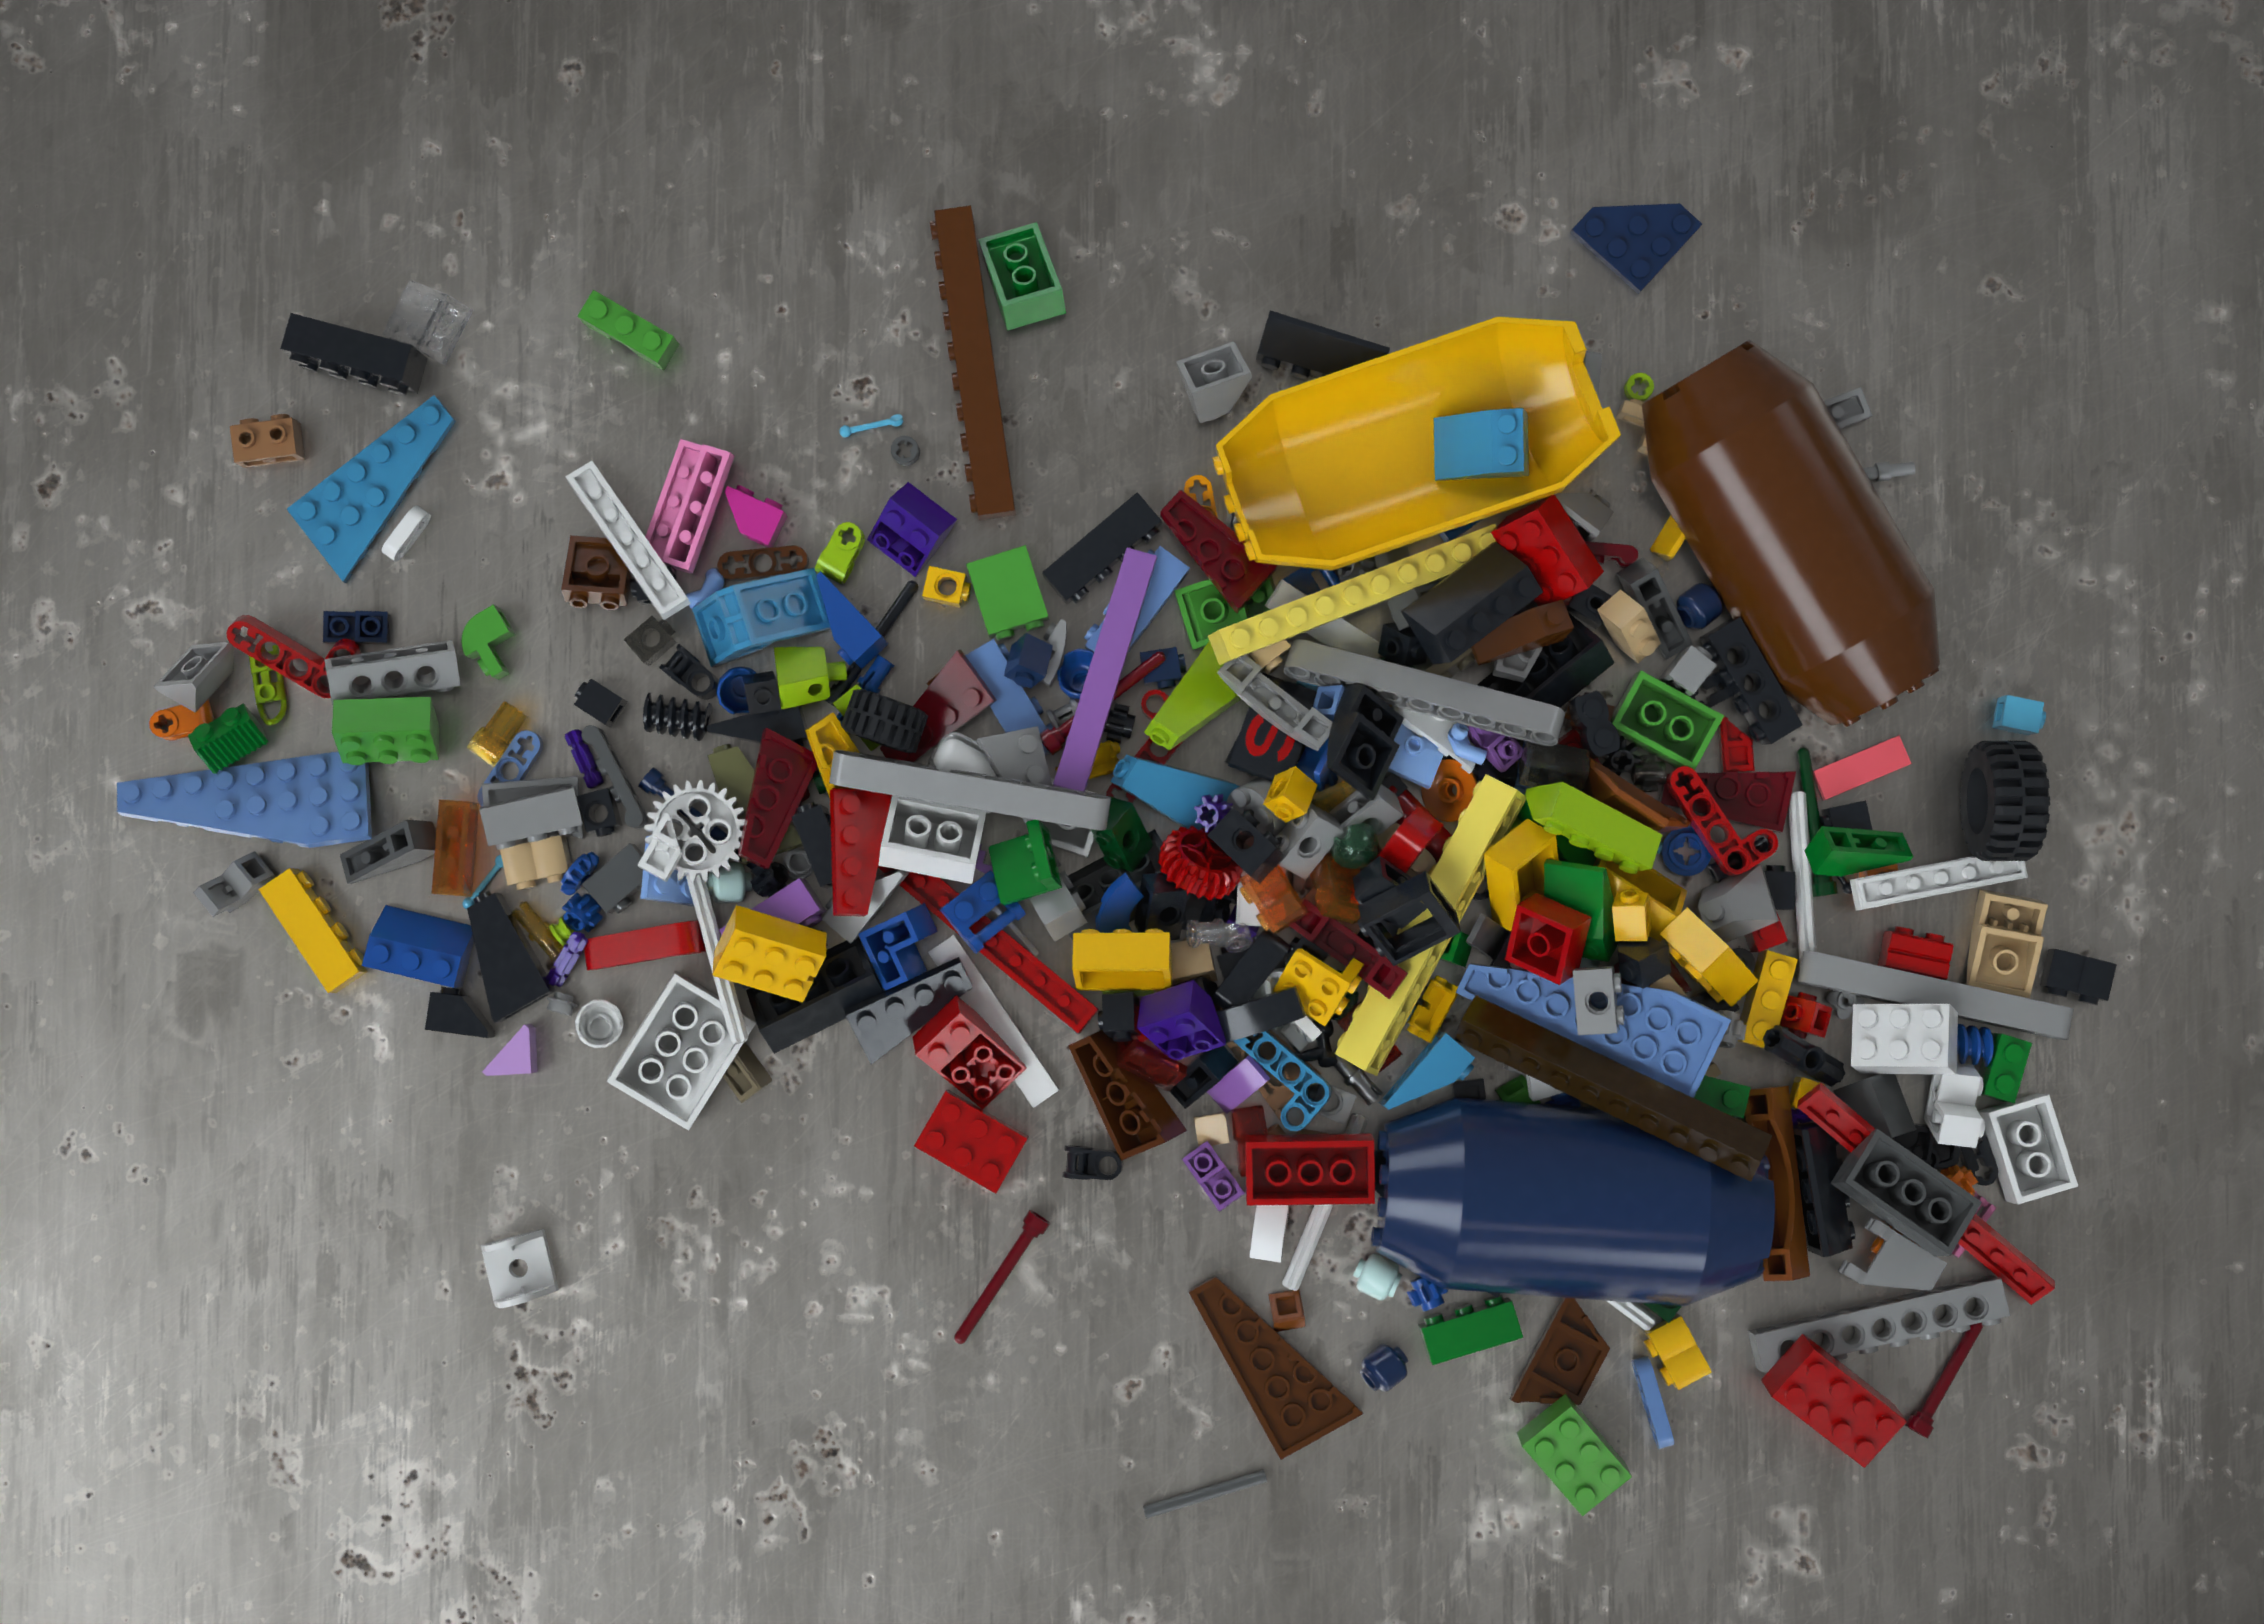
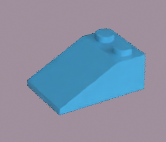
M1523 408L1486 410L1434 418L1435 481L1529 476L1528 413Z
M1439 1031L1432 1043H1429L1378 1103L1390 1110L1454 1083L1457 1079L1463 1081L1473 1070L1474 1066L1471 1062L1475 1057L1447 1033Z

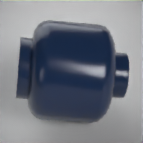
M1704 583L1693 585L1681 594L1676 601L1677 611L1684 626L1688 628L1703 629L1716 620L1723 612L1722 600L1716 589Z
M1381 1344L1364 1357L1361 1363L1362 1370L1360 1374L1372 1390L1377 1391L1379 1389L1380 1391L1388 1392L1406 1378L1408 1371L1405 1364L1408 1362V1359L1399 1347L1396 1346L1393 1349L1389 1345Z

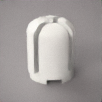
M951 732L942 737L927 765L936 766V769L939 771L950 772L952 769L999 777L990 766L992 763L984 750L980 749L977 742L958 732Z

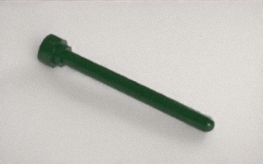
M1802 747L1798 750L1797 756L1802 789L1806 793L1808 828L1811 841L1821 828L1810 751ZM1816 875L1813 878V897L1838 894L1837 883L1833 881L1832 876Z

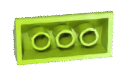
M1564 782L1526 789L1525 797L1534 821L1544 825L1545 831L1569 838L1570 844L1590 849L1594 852L1595 857L1604 861H1613L1619 865L1620 870L1626 873L1637 874L1638 871L1652 870L1662 838V834Z

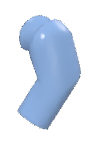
M711 568L706 572V578L700 590L686 594L690 601L689 607L691 609L714 592L723 589L725 578L719 573L717 568Z
M1454 724L1448 731V740L1455 755L1482 765L1486 758L1487 750L1470 744L1467 736L1469 729L1466 725Z

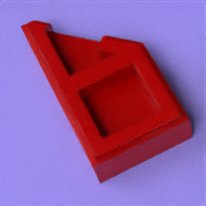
M1724 715L1718 726L1721 773L1755 771L1753 740L1743 731L1739 730Z

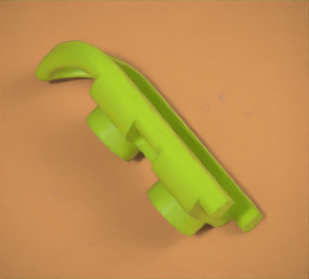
M273 645V651H269V653L278 655L279 647L278 645ZM249 656L255 701L259 715L266 725L277 724L284 718L287 710L283 675L276 672L277 682H271L270 671L273 669ZM259 673H261L262 684H260ZM280 700L281 708L278 715L273 719H269L265 712L264 703Z

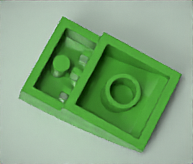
M1272 575L1238 613L1233 610L1210 579L1174 590L1192 650L1204 648L1209 642L1208 635L1215 631L1271 610L1264 605L1276 588Z

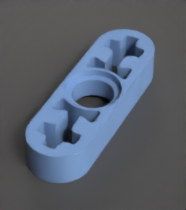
M528 730L517 733L484 783H493L496 778L500 782L523 780L543 750L541 737ZM532 737V744L535 748L533 751L526 750L522 755V758L527 759L524 765L521 760L511 757L513 752L520 755L524 748L520 744L523 739L529 740ZM509 762L516 763L519 768L517 777L512 780L505 779L502 774L504 765ZM482 786L477 795L481 807L483 806Z
M1648 1356L1633 1359V1371L1655 1444L1658 1449L1674 1445V1438L1651 1361Z

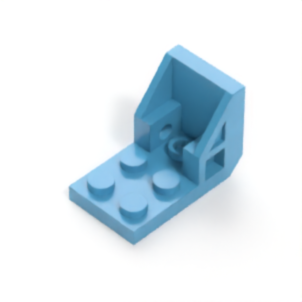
M814 568L732 585L714 592L692 608L711 667L723 665L760 651L777 641L830 629Z

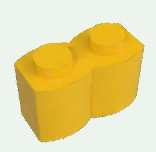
M1678 1313L1670 1323L1664 1320L1654 1325L1649 1331H1644L1648 1339L1644 1340L1643 1343L1652 1358L1658 1356L1663 1366L1658 1370L1667 1386L1673 1384L1677 1390H1680L1712 1373L1689 1328Z

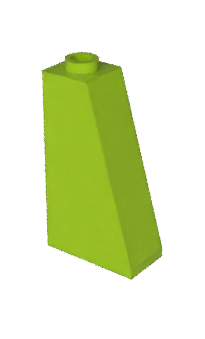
M1210 641L1144 731L1154 743L1165 747L1169 751L1241 700L1217 674L1224 664L1219 665Z

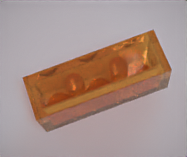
M439 799L431 894L472 896L479 815L478 803Z

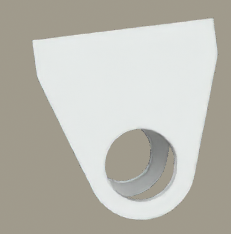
M544 1229L480 1245L495 1307L500 1309L522 1304L559 1290ZM515 1259H522L527 1263L528 1271L524 1276H517L513 1273L512 1263Z

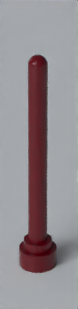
M1160 651L1156 652L1119 680L1114 700L1164 663L1166 659L1165 654ZM1074 716L1057 729L1055 727L1050 730L1047 728L1040 733L1042 744L1052 756L1063 748L1061 745L1066 742L1065 738L1069 734Z
M1029 1210L1022 1220L1024 1222L1022 1226L1023 1232L954 1335V1341L957 1344L965 1343L1033 1238H1038L1040 1234H1044L1049 1227L1050 1222L1038 1213Z
M1982 1322L1970 1325L1971 1329L1965 1331L1921 1411H1916L1915 1415L1911 1414L1905 1424L1907 1428L1926 1439L1929 1438L1934 1429L1932 1427L1934 1422L1932 1417L1984 1327Z

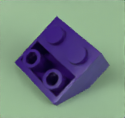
M907 482L889 498L867 540L916 577L946 540L957 519L911 483Z
M1194 980L1141 997L1137 1029L1172 1061L1181 1060L1226 1045V1039L1212 998Z

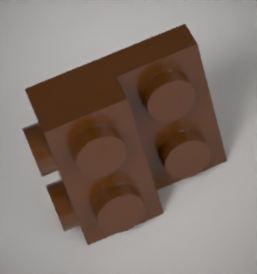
M570 535L561 587L565 602H569L575 608H586L588 603L600 604L603 609L610 611L617 610L619 606H627L630 591V571L608 539Z

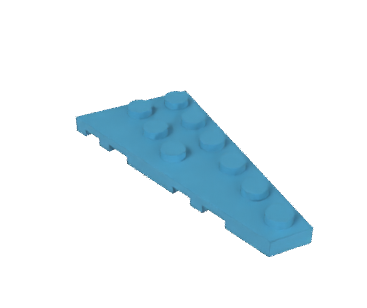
M435 395L287 508V511L344 583H347L352 576L351 572L359 560L364 558L368 552V547L376 535L381 533L406 496V491L414 479H417L423 471L422 467L433 452H436L456 422Z

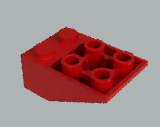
M957 995L912 1037L915 1055L982 1110L1027 1069L1026 1065L989 1024Z

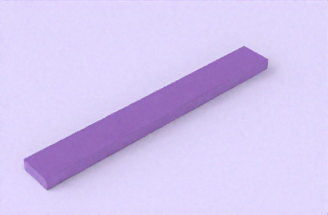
M1126 548L1053 786L1079 791L1086 790L1157 561L1156 555Z

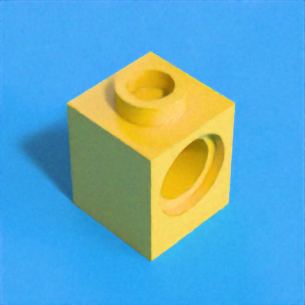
M929 566L922 597L927 601L961 608L962 600L968 601L971 583L967 582L965 573ZM946 580H952L957 585L955 592L951 595H944L940 592V585Z
M1294 766L1274 776L1263 805L1285 823L1307 813L1318 785Z
M1625 890L1621 893H1616L1612 905L1615 941H1648L1652 927L1649 893H1639L1637 890Z

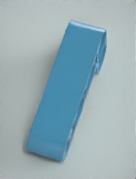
M1268 1030L1261 1032L1263 1037L1254 1043L1252 1049L1249 1047V1044L1254 1041L1249 1037L1233 1041L1295 1094L1281 1112L1280 1118L1284 1127L1290 1131H1299L1307 1127L1331 1098L1332 1089L1330 1084ZM1267 1041L1273 1043L1276 1048V1054L1271 1060L1264 1059L1260 1054L1261 1045ZM1290 1062L1296 1063L1301 1070L1299 1078L1294 1081L1287 1079L1284 1074V1068ZM1313 1083H1319L1324 1087L1325 1096L1320 1101H1314L1309 1097L1308 1089ZM1293 1107H1297L1304 1112V1121L1300 1125H1293L1288 1120V1112Z

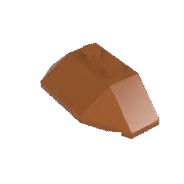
M1581 753L1579 754L1577 762L1585 794L1660 834L1689 826L1691 821L1594 759Z

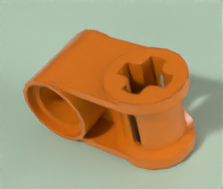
M209 699L196 713L183 705L155 712L149 721L152 733L169 741L188 737L200 724H208L214 720ZM166 719L173 721V724L168 726L169 731L162 729V726L167 725Z

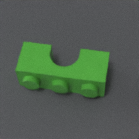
M595 290L592 291L577 316L587 327L610 340L614 339L634 351L637 356L663 371L680 345L671 334Z

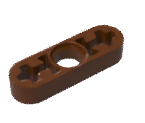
M795 545L730 551L721 555L717 567L719 573L729 581L763 579L806 570L809 566V557L801 547ZM796 552L799 558H803L802 562L797 563V568H792L790 563H782V570L777 571L778 560L775 554L780 553L781 560L790 559L791 553ZM761 555H767L772 559V566L766 572H760L755 568V560ZM750 556L748 564L751 573L746 574L747 569L745 567L736 568L735 574H731L728 569H724L725 565L730 564V559L734 558L736 563L743 564L746 563L744 557Z

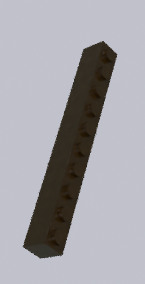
M1476 995L1464 1014L1454 1039L1525 1075L1531 1076L1749 1181H1752L1773 1136Z

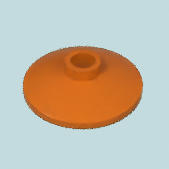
M1454 759L1441 760L1431 787L1426 789L1421 786L1425 807L1435 818L1445 822L1458 821L1461 812L1469 806L1473 798V790L1477 784L1474 773H1467L1461 768L1462 764ZM1454 785H1456L1457 788L1456 796L1452 792V788Z

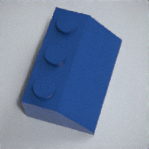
M385 905L369 935L362 966L452 988H463L474 944L471 925Z

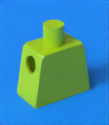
M773 647L781 709L826 700L830 697L829 682L847 680L845 661L826 663L825 650L822 647Z

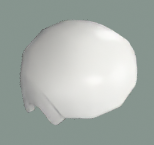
M592 1000L582 1006L578 1012L575 1028L580 1040L584 1044L592 1048H606L618 1041L623 1031L624 1022L620 1009L607 1000Z

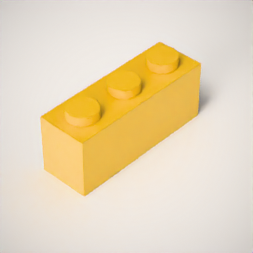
M1763 950L1758 953L1753 975L1758 979V982L1747 992L1740 1016L1743 1024L1747 1025L1745 1039L1738 1040V1042L1764 1049L1762 1039L1766 1031L1772 1029L1775 1025H1780L1798 959L1769 950Z

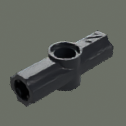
M1775 1025L1772 1029L1767 1030L1762 1039L1766 1051L1784 1060L1787 1065L1803 1071L1829 1087L1840 1083L1846 1073L1843 1068L1844 1063L1825 1053L1821 1047L1808 1043L1781 1026Z

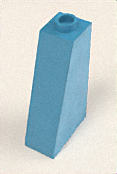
M1127 754L1124 759H1121L1116 764L1113 770L1114 776L1110 781L1180 826L1187 829L1190 826H1194L1197 830H1200L1202 827L1205 828L1202 824L1195 823L1197 811L1193 809L1194 806L1204 804L1202 796L1210 794L1213 798L1215 795L1222 793L1223 800L1227 802L1230 793L1240 787L1224 779Z

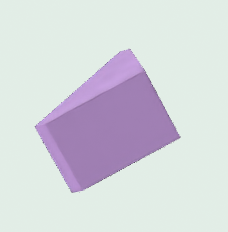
M524 1024L482 1072L486 1076L538 1072L536 1028L532 1024Z

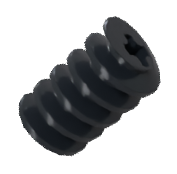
M648 693L643 707L644 729L646 732L651 733L656 727L657 733L661 735L665 734L668 729L672 737H676L681 731V736L684 739H688L693 733L694 740L701 741L707 732L706 726L710 724L712 704L709 703L705 711H701L700 701H696L694 707L689 709L688 700L684 699L681 706L677 707L675 697H671L668 705L664 704L663 695L660 694L656 702H652L651 693Z

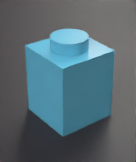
M2011 695L1997 698L1992 728L2028 736L2037 734L2039 729L2043 728L2046 720V712L2043 711L2044 702Z

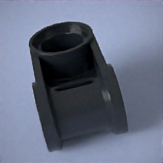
M678 644L674 655L666 664H661L659 668L675 682L684 686L700 699H712L717 695L718 678L703 666L700 660ZM701 677H709V687L705 691H698L696 687L697 681Z
M1065 1145L1064 1150L1067 1152L1066 1171L1062 1173L1063 1178L1113 1180L1123 1170V1160H1120L1116 1151L1076 1145ZM1077 1155L1079 1156L1078 1169H1076ZM1107 1156L1113 1157L1117 1162V1170L1114 1173H1105L1100 1166L1102 1158Z

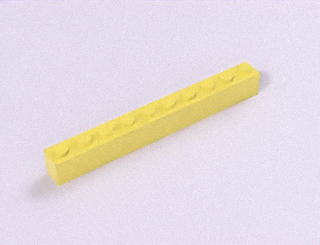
M1496 524L1489 525L1219 629L1208 635L1219 665H1222L1397 597L1413 588L1443 579L1491 543L1497 542L1491 534L1496 528Z
M1485 774L1482 781L1476 784L1469 806L1459 815L1456 830L1445 841L1442 856L1428 873L1456 910L1459 923L1486 875L1484 853L1490 846L1495 845L1508 834L1526 801L1525 795L1519 790ZM1427 908L1403 929L1399 928L1397 934L1433 917V915ZM1451 938L1397 964L1408 975L1390 999L1368 984V993L1363 1002L1355 1008L1352 1015L1353 1020L1348 1030L1338 1040L1336 1055L1370 1074L1378 1075Z

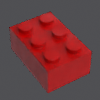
M1555 494L1507 516L1491 532L1498 544L1524 562L1531 570L1543 591L1542 594L1534 599L1538 606L1562 599L1565 600L1588 589L1604 572Z
M946 1090L914 1147L996 1194L1029 1136L952 1091Z

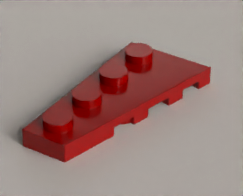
M833 788L830 790L833 916L864 917L868 915L879 864L880 847L892 795L860 789Z

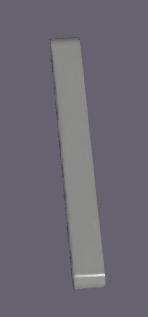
M1302 639L1292 642L1283 669L1288 677L1316 686L1343 685L1346 687L1347 684L1364 685L1388 705L1543 746H1554L1558 743L1565 717V712L1561 708L1551 704Z
M843 750L833 751L829 783L842 787L1092 830H1106L1111 797L1097 793L952 769L950 772L939 771L933 765Z
M1803 951L1798 982L1801 984L1892 1004H1950L1958 1012V1018L2060 1040L2069 1039L2074 1011L2073 1008L1812 951Z

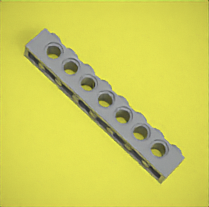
M1989 1275L1936 1287L1932 1291L1923 1290L1749 1330L1748 1335L1756 1368L1762 1372H1768L1783 1356L1780 1351L1782 1343L1786 1340H1792L1794 1344L1802 1334H1805L1812 1340L1815 1334L1822 1333L1824 1342L1820 1347L1839 1361L1848 1357L1847 1353L1859 1351V1354H1869L1878 1351V1346L1890 1344V1347L1909 1344L1908 1339L1920 1337L1921 1340L1935 1339L1940 1337L1939 1332L1951 1330L1952 1333L1965 1332L1971 1329L1970 1325L1981 1322L1982 1326L1996 1325L2001 1323V1318L2011 1315L2002 1278ZM1974 1297L1977 1301V1307L1973 1312L1967 1313L1966 1302ZM1944 1304L1946 1315L1943 1319L1937 1320L1935 1318V1310L1938 1306ZM1913 1311L1916 1316L1915 1323L1910 1327H1906L1904 1317L1907 1313ZM1883 1318L1885 1328L1880 1334H1875L1873 1325L1875 1321ZM1847 1326H1853L1855 1331L1853 1338L1849 1341H1844L1842 1338L1843 1330Z

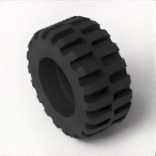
M1981 741L1968 752L1969 757L1965 759V768L1961 776L1960 814L1962 815L1961 826L1965 833V842L1968 844L1970 853L1981 861L2030 860L2038 854V851L2043 846V839L2046 838V827L2050 817L2048 813L2050 806L2048 788H2050L2046 775L2047 767L2042 761L2043 756L2038 751V748L2028 741Z

